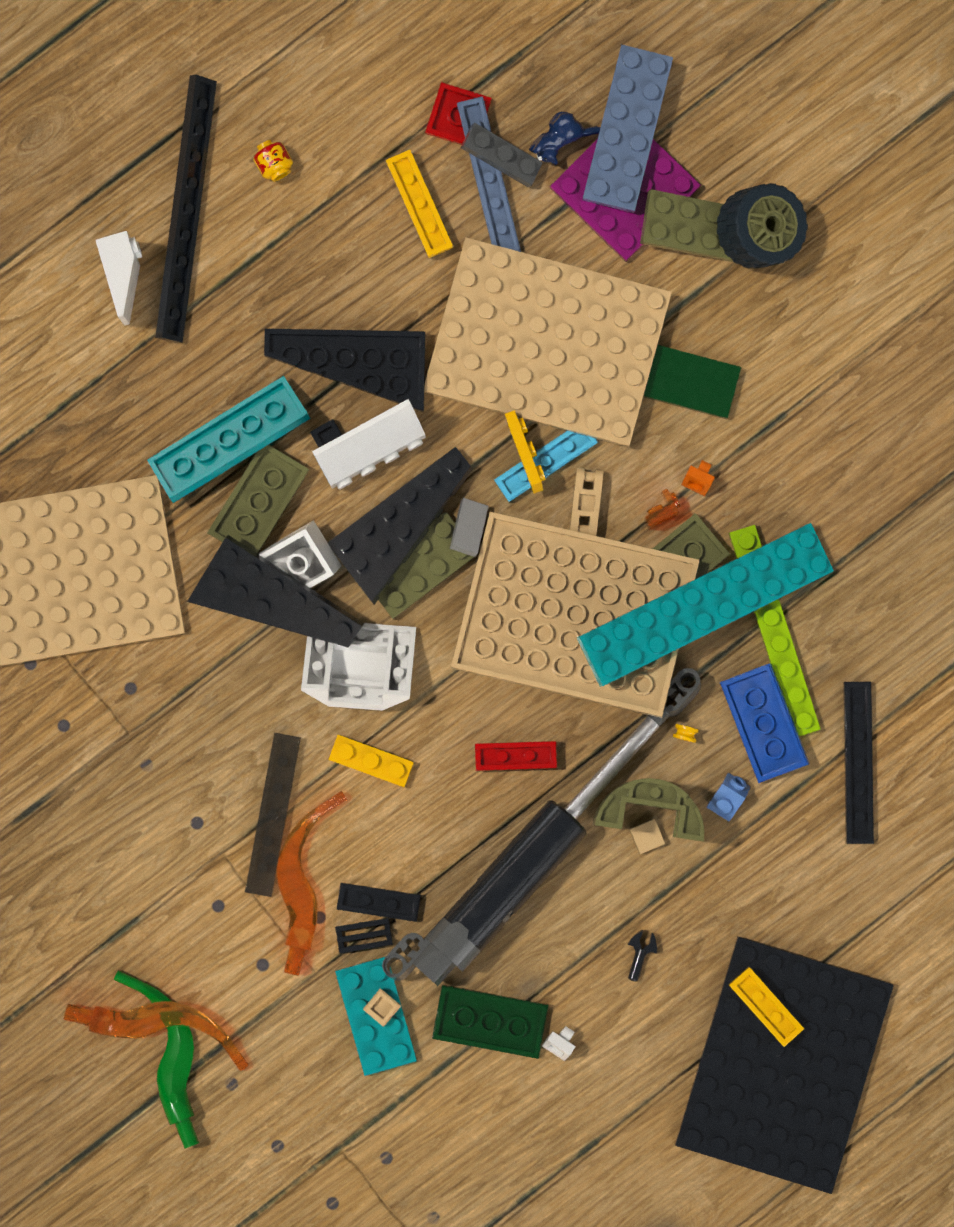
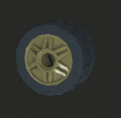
M769 183L737 191L726 199L717 217L716 230L720 246L733 262L745 268L757 269L784 263L792 259L796 253H799L806 240V232L808 230L807 215L801 201L798 200L792 191H789L782 185Z

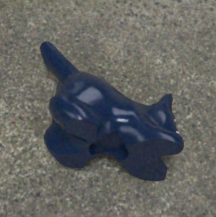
M561 111L556 113L549 121V132L542 133L530 146L529 151L537 154L539 161L557 165V153L560 148L581 137L599 134L601 127L584 128L574 118L573 114Z

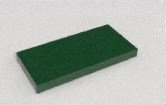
M658 345L643 397L728 419L741 367Z
M442 985L432 1039L539 1059L548 1005Z

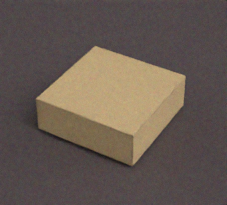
M655 819L630 829L640 854L665 844Z
M380 988L363 1010L384 1027L401 1005Z

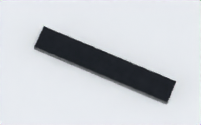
M843 682L846 844H874L871 682Z

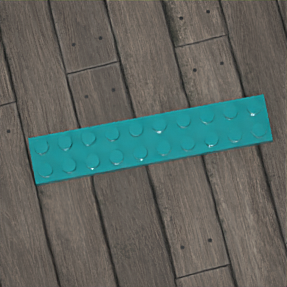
M808 523L576 638L599 686L602 687L834 570L812 523Z

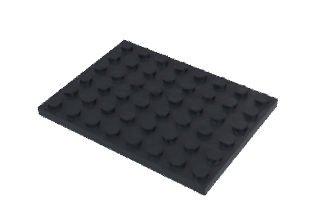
M737 936L675 1146L832 1194L894 985ZM748 967L753 970L804 1028L785 1047L781 1045L729 986Z

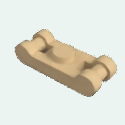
M577 468L570 530L596 536L603 470L588 472L585 471V468ZM583 483H594L593 490L583 489ZM589 517V525L579 524V518Z

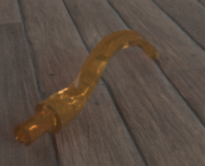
M342 791L313 809L298 822L286 839L277 863L278 886L290 917L285 945L290 947L284 973L299 976L305 950L311 951L317 924L318 903L316 894L305 877L301 866L302 849L306 838L316 822L347 800Z
M161 1001L123 1012L95 1006L94 1010L69 1003L66 1007L64 1020L89 1026V1032L116 1038L138 1039L147 1037L172 1025L189 1026L217 1040L239 1071L244 1070L248 1066L247 1061L233 1041L216 1022L200 1011L184 1004Z

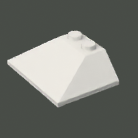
M364 623L349 648L307 636L301 691L329 707L381 711L410 699L416 627Z

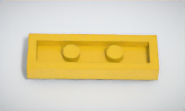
M515 410L505 413L508 427L533 494L543 491L541 481L546 480L541 465L535 466L533 457L537 456L532 441L526 442L524 434L528 432L523 417L518 419Z
M337 735L328 759L404 788L414 763L341 735Z
M750 967L746 968L729 984L733 991L783 1047L804 1030L801 1024Z

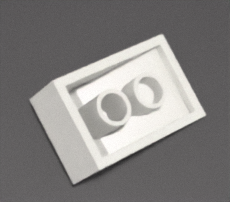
M124 231L97 239L96 244L118 318L125 326L130 324L140 270L138 258L142 257V253L135 237L131 238L128 232Z
M314 520L259 553L260 556L309 588L331 577L342 566Z

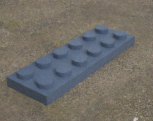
M621 44L583 201L632 213L635 212L673 57Z

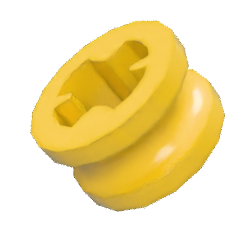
M675 724L677 732L673 734V738L696 743L694 735L699 732L698 729Z

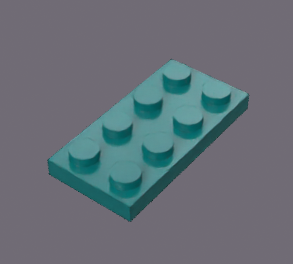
M385 957L335 971L364 1076L417 1061L395 980L388 977L383 971L382 964ZM380 988L401 1005L384 1027L363 1010Z

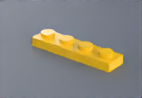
M411 150L387 159L386 164L428 258L452 249L451 240Z

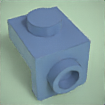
M728 773L708 803L707 808L730 822L745 800L750 786L741 777Z

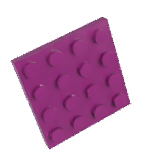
M654 139L652 140L634 213L583 201L597 140L550 186V189L625 262L643 245L640 244L648 191L652 189L691 197L701 186Z

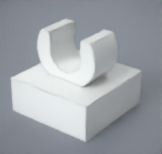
M565 1026L559 1035L552 1032L542 1047L565 1061L576 1047L569 1042L575 1032Z

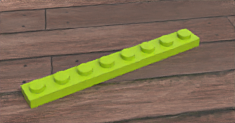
M755 525L729 533L736 558L762 546ZM777 599L753 612L769 661L776 674L798 734L802 736L821 729L780 601Z

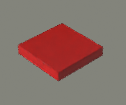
M441 82L425 134L462 145L465 136L457 103L483 96L486 112L488 113L492 98Z

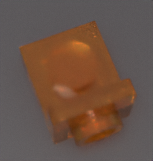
M668 489L663 490L661 495L667 506L663 508L662 504H659L647 511L649 515L644 518L648 529L678 515L679 511L677 508L681 506L674 492L670 494Z

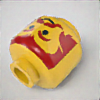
M267 140L257 146L258 152L254 155L253 160L263 178L271 179L275 182L291 173L290 168L293 160L283 143H272L271 140Z

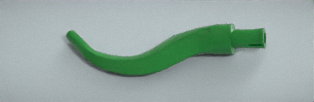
M118 970L114 980L145 995L157 1008L165 1022L168 1041L157 1070L159 1097L169 1125L175 1124L184 1149L199 1143L190 1117L194 1116V1112L186 1091L194 1054L193 1036L189 1025L180 1010L167 996L151 985Z

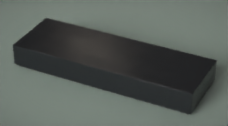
M341 883L336 910L417 922L421 895Z

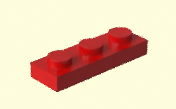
M556 741L475 744L476 771L557 768Z

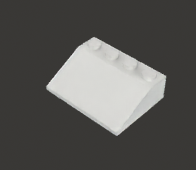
M409 399L312 452L331 488L333 489L337 486L338 489H342L353 482L351 478L361 474L364 477L375 471V465L384 461L387 464L400 457L398 454L400 451L406 448L411 451L423 444L422 439L426 438Z

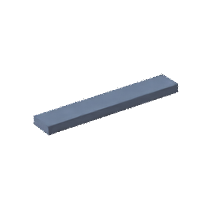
M483 96L457 103L465 137L474 123L491 132ZM469 153L491 244L521 252L501 171Z

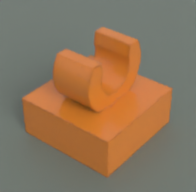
M702 460L698 468L690 466L681 485L706 496L715 478L708 474L711 464Z

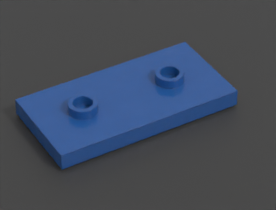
M771 663L720 682L758 783L810 764Z

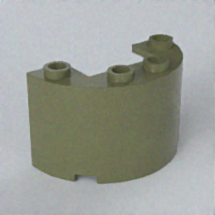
M638 779L618 786L603 799L593 820V825L622 829L626 803L676 810L673 837L704 842L703 819L694 801L678 786L660 779Z

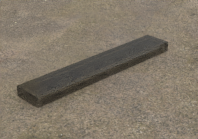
M274 733L245 888L246 893L272 897L301 737Z

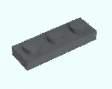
M476 123L471 125L461 146V149L526 187L532 186L543 163Z

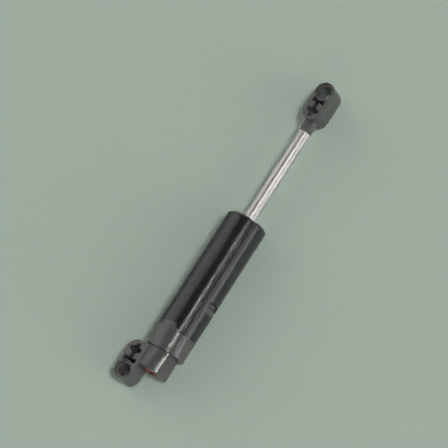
M691 668L682 669L671 680L667 699L670 701L675 698L676 706L669 705L666 707L665 704L662 718L648 715L565 809L555 801L548 800L482 873L477 882L464 893L425 938L417 933H409L401 939L383 960L382 967L385 974L393 980L400 981L405 979L417 967L438 986L456 966L463 972L503 928L510 917L521 908L584 838L586 830L576 819L668 717L679 715L701 690L699 674ZM691 677L695 679L696 683L692 688H684L681 685L683 679ZM675 688H677L680 692L678 695L676 693ZM410 943H418L419 951H411ZM402 951L411 959L409 962L400 955ZM396 960L402 961V970L397 974H392L390 972L392 962Z

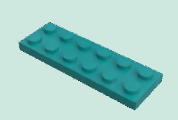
M282 376L147 459L168 497L172 503H175L311 418L286 378Z

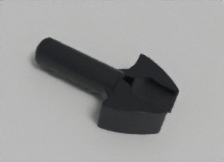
M643 930L637 932L628 942V945L633 946L636 951L628 975V979L637 982L645 956L650 952L657 954V943L653 933H651L649 944L641 949L640 938Z

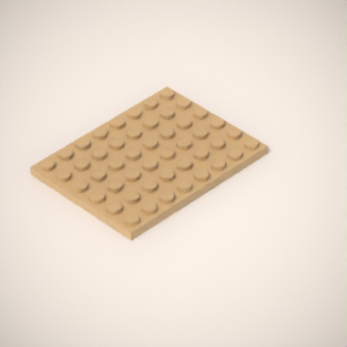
M465 237L426 376L424 393L502 414L515 410L517 418L523 417V419L630 447L672 292Z
M156 475L0 503V667L186 634L160 481Z
M490 512L451 668L662 718L679 649L600 687L576 637L696 579L700 560Z

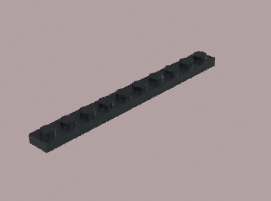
M190 75L155 336V338L174 343H183L217 81L199 75Z

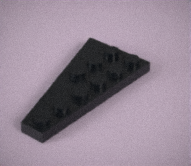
M265 328V357L398 404L409 399L413 409L424 412L425 331Z
M456 447L328 542L332 551L373 605L379 600V595L386 585L389 586L392 582L394 574L402 563L408 560L429 531L428 527L434 519L438 518L443 512L444 505L452 495L456 494L472 472L471 465Z
M230 535L222 542L187 601L348 648L364 625L362 621Z

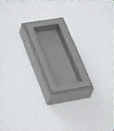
M466 498L461 500L450 549L473 557L478 554L489 506Z

